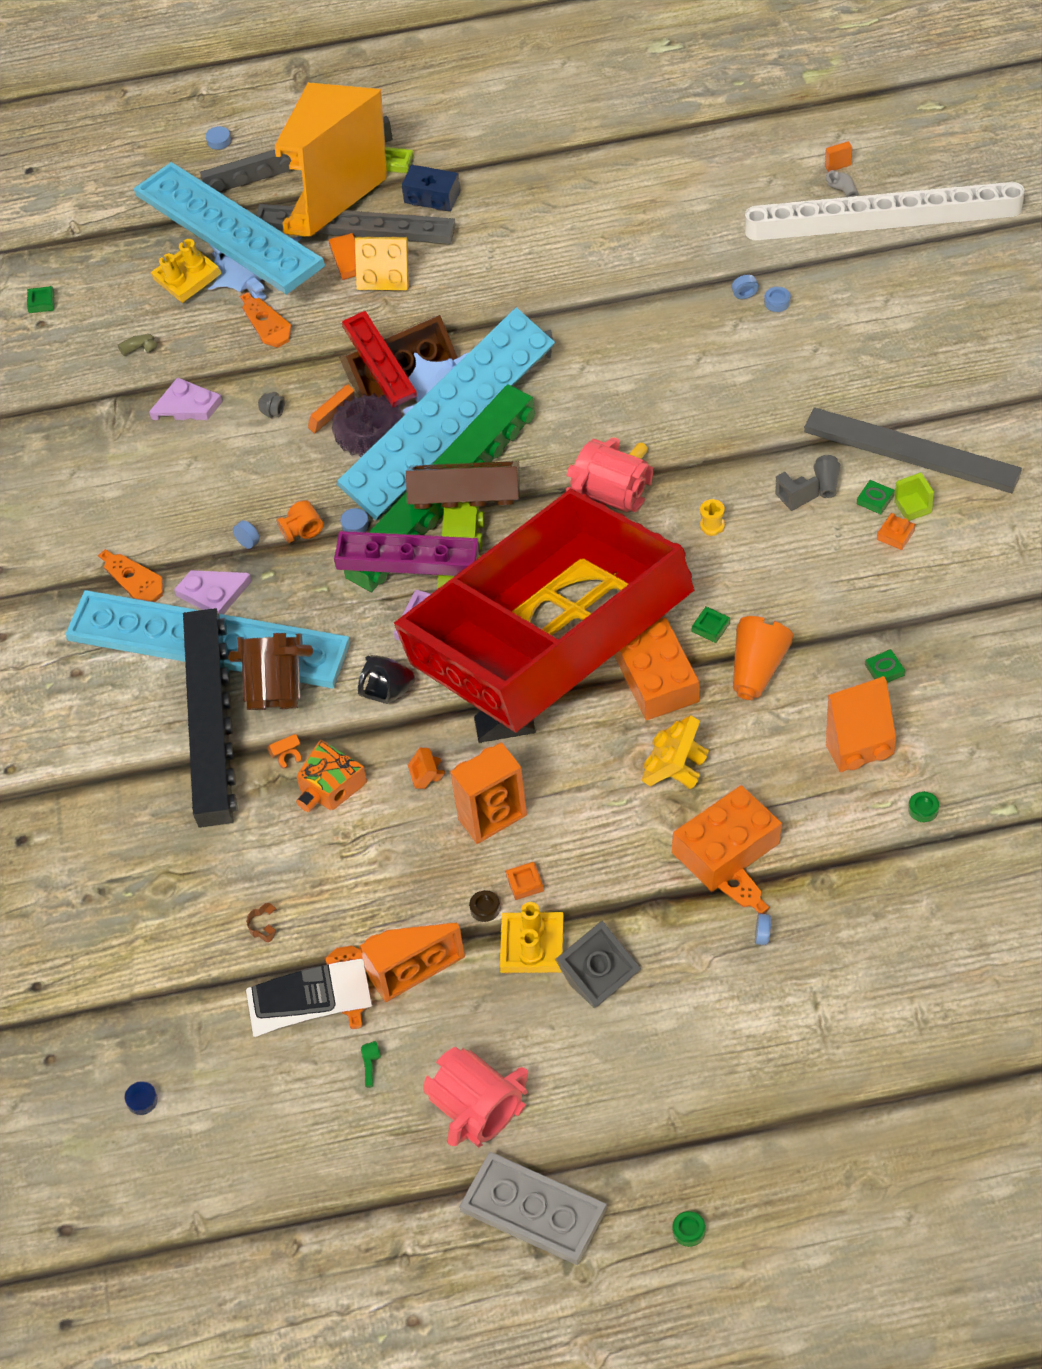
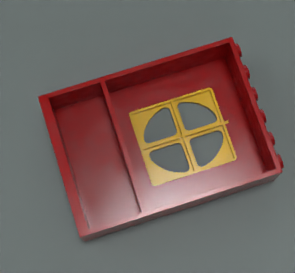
M570 488L396 620L394 626L410 665L516 733L695 590L691 579L692 573L688 569L685 559L686 553L680 544L663 538L661 534L646 529L642 524L635 523L623 514L616 513L607 508L603 503L599 504L590 499L586 494H580ZM584 580L602 581L575 603L556 593L557 590L575 582ZM611 589L619 590L616 595L593 613L586 610ZM544 601H550L565 610L542 629L531 623L535 610ZM575 618L582 620L560 639L552 636Z

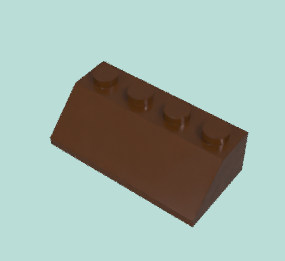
M440 315L427 318L383 338L407 377L413 373L416 367L414 353L430 362H442L458 358ZM357 350L339 357L349 382L365 405L386 397Z
M519 461L410 465L406 470L407 504H414L416 509L430 508L431 503H442V507H458V502H469L470 506H485L486 501L496 500L497 505L514 504V500H519L520 497Z

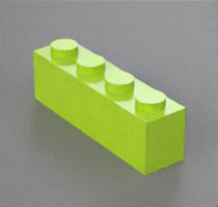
M458 502V507H444L442 536L478 538L479 550H482L483 537L482 533H479V528H484V511H479V506H470L469 502ZM438 575L437 589L454 576Z

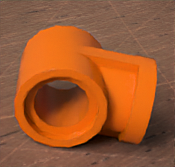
M307 500L299 501L292 505L288 511V517L276 519L278 527L287 543L293 542L294 538L299 535L304 539L313 538L324 527V522L313 505Z

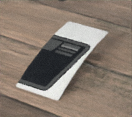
M363 959L338 962L298 971L246 989L254 1037L309 1019L372 1006Z

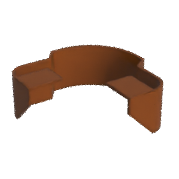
M265 903L259 909H253L248 914L246 920L250 934L254 938L260 937L265 942L273 940L276 930L268 924L263 930L269 935L264 936L258 930L252 931L249 928V924L255 916H261L264 912L270 915L273 911H277L271 903Z

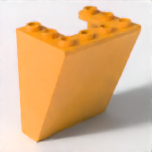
M307 83L275 144L276 157H281L282 154L288 155L291 159L289 169L302 170L304 189L290 217L285 218L283 221L284 234L311 237L386 180L387 167L381 89Z

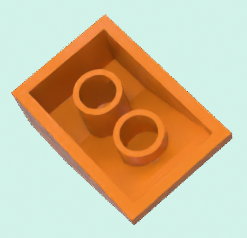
M884 676L828 695L826 747L839 772L856 770L864 764L875 760L882 761L895 754L896 735L887 681Z
M457 922L386 930L379 935L370 936L360 945L367 976L385 1003L465 958L461 931Z

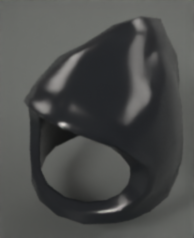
M367 655L365 657L367 662L360 674L357 688L359 696L389 704L399 699L408 691L415 682V676L408 667L393 659L378 655ZM369 675L368 684L364 690V682Z

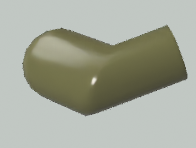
M143 334L133 336L119 343L118 349L125 356L142 346L145 352H151L157 348V343L154 341L155 337L153 335Z

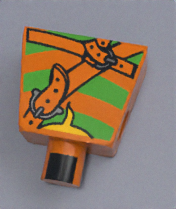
M320 740L298 772L297 780L302 794L296 800V803L306 812H310L317 803L329 810L336 809L367 783L364 766Z

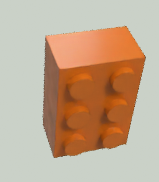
M666 617L657 620L614 655L646 721L700 702L699 680Z
M502 742L484 749L478 756L469 761L459 763L450 771L458 820L476 844L527 816L521 766Z
M740 785L673 832L672 854L713 892L724 881L727 882L740 869H745L780 844L782 822Z

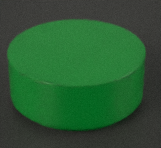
M922 791L911 796L908 812L914 820L925 823L937 817L939 801L935 795Z
M685 1211L675 1217L672 1224L674 1239L685 1247H693L700 1244L706 1233L704 1219L696 1212Z

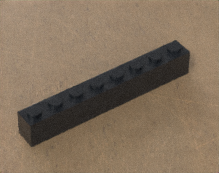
M217 608L184 612L183 628L193 816L199 828L234 823L233 812L238 811L236 795L232 794V786L236 785L235 770L230 768V760L235 759L233 743L229 742V734H233L232 719L227 717V709L232 708L230 693L226 692V684H230L229 669L224 665V660L229 659L227 643H223V635H227L225 618H220Z

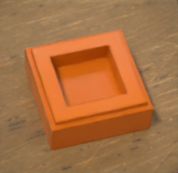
M849 141L826 148L825 168L828 172L851 166L852 145Z
M534 862L505 870L515 900L544 891Z

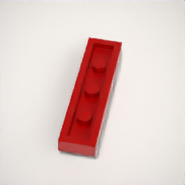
M363 311L343 320V329L392 407L394 408L417 397V391L367 312Z

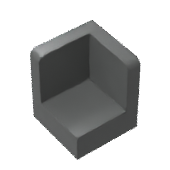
M783 472L776 476L775 494L790 511H793L818 497L819 480L815 476L809 480L802 476L792 480L786 472Z

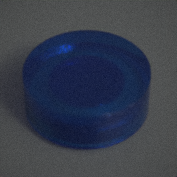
M143 1081L129 1086L124 1096L128 1109L136 1115L150 1113L158 1102V1096L154 1087L150 1083Z

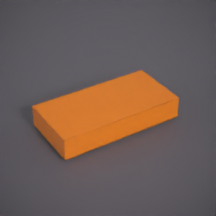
M353 233L328 239L342 280L355 277L356 254Z
M349 384L340 389L311 414L308 428L314 434L351 403L355 390Z

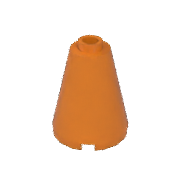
M759 616L742 617L736 629L733 689L737 692L738 697L745 700H753L761 696L790 648L793 639V633L789 628L774 621L773 626L764 623L765 618Z

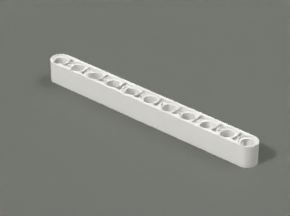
M1016 182L757 205L748 208L745 212V234L752 240H767L1014 217L1022 212L1024 187Z

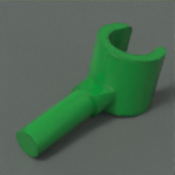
M376 1041L366 1043L361 1047L365 1067L366 1088L373 1087V1065L371 1061L381 1058Z

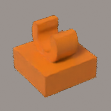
M890 513L877 533V540L903 550L915 531V524L909 522L906 518L902 519L895 516L894 513Z
M296 734L270 744L267 747L271 758L279 755L278 763L283 769L287 767L284 761V757L287 754L293 755L297 763L301 761V755L295 749L300 745Z
M419 747L408 764L415 789H426L431 781H440L445 774L444 770H437L441 759L433 757L430 748Z

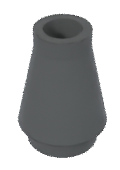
M832 455L818 457L813 466L815 476L819 480L820 496L823 498H832L837 494L836 488L841 465L838 459Z

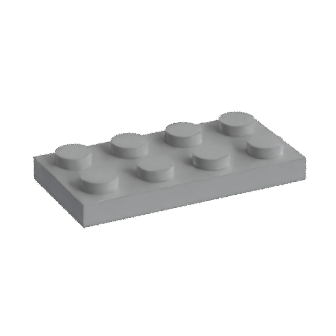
M489 1151L459 1208L460 1212L578 1266L607 1210V1204Z

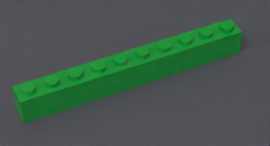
M507 384L433 464L492 462L498 458L508 443L517 438L519 431L533 420L535 416L533 397ZM406 492L369 533L425 535L436 526L438 520L444 514V507H442V503H431L430 508L416 509L414 504H407ZM344 570L346 579L371 593L378 585L384 583L387 575L390 573Z

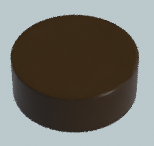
M482 890L471 897L469 902L470 912L477 921L489 922L499 915L500 901L495 893Z

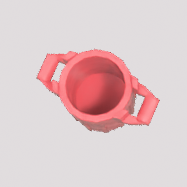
M593 438L583 447L575 465L571 464L568 468L567 476L571 477V489L580 494H586L590 499L628 512L630 510L637 512L646 499L641 497L645 484L651 486L653 467L649 466L643 459L619 451L620 440L618 438H610L606 442Z
M453 1047L437 1060L436 1063L441 1067L434 1079L427 1075L423 1085L424 1093L428 1095L429 1100L454 1120L449 1124L447 1143L450 1146H457L464 1140L469 1139L480 1148L483 1146V1142L497 1136L514 1115L519 1116L523 1112L526 1104L521 1099L522 1094L526 1095L528 1093L526 1089L528 1070L520 1067L504 1078L471 1050H465L464 1048L459 1050L457 1047Z

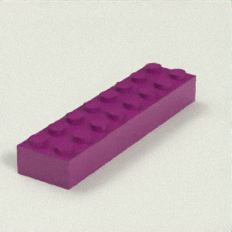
M339 531L334 562L336 570L456 576L478 559L479 542L478 538Z

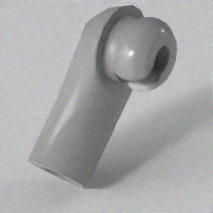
M835 170L827 173L826 181L830 187L844 191L846 197L859 195L852 178L848 174Z

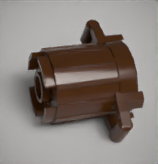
M273 633V637L244 639V637H237L238 651H231L228 657L230 662H242L243 701L247 702V710H266V708L275 707L280 709L298 708V700H301L299 656L310 657L313 654L311 645H303L302 634H296V637H286V633Z

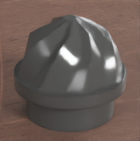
M277 392L264 393L258 401L260 412L268 418H273V416L280 417L282 415L285 398L279 396Z

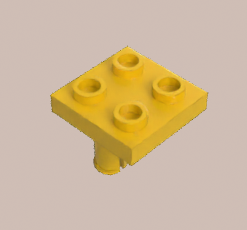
M407 237L355 238L357 290L409 289Z
M192 239L183 240L186 246L181 242L179 244L180 251L176 254L168 253L164 255V258L161 257L159 259L160 266L150 272L153 280L181 303L222 274L215 263L197 250Z
M690 715L681 721H676L671 727L664 731L660 730L656 734L652 742L654 745L652 753L643 765L645 771L641 779L642 782L651 787L665 778L672 777L688 789H692L696 785L700 773L695 772L684 763L687 757L699 766L707 758L706 755L709 750L693 740L700 720Z
M526 902L521 907V913H502L500 972L563 973L555 960L563 953V912H539L538 904Z

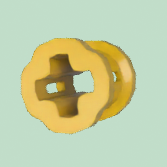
M709 499L700 506V515L702 516L700 529L706 535L716 536L723 532L725 528V521L722 519L725 507L722 502Z

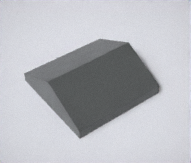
M600 921L555 959L570 986L593 1008H596L641 970L603 921Z

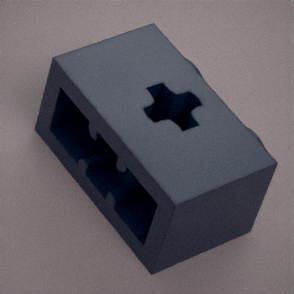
M412 164L402 183L404 203L449 212L452 211L461 191L458 173Z

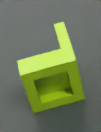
M922 472L896 482L894 502L904 518L911 521L932 513L934 491Z

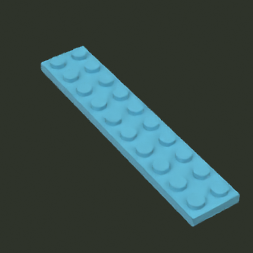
M172 162L133 188L138 198L286 295L325 267L322 257Z
M516 307L337 480L336 485L377 521L407 491L406 470L410 465H432L507 384L514 386L554 346L555 342Z
M84 590L65 635L67 641L185 662L183 613L198 610ZM219 614L220 618H225L227 635H223V643H227L228 653L238 651L237 637H244V639L273 637V633H286V637H296V634H302L303 645H311L313 654L310 657L299 656L300 683L334 689L350 646L349 636ZM229 659L224 660V665L229 670L242 672V662H230Z

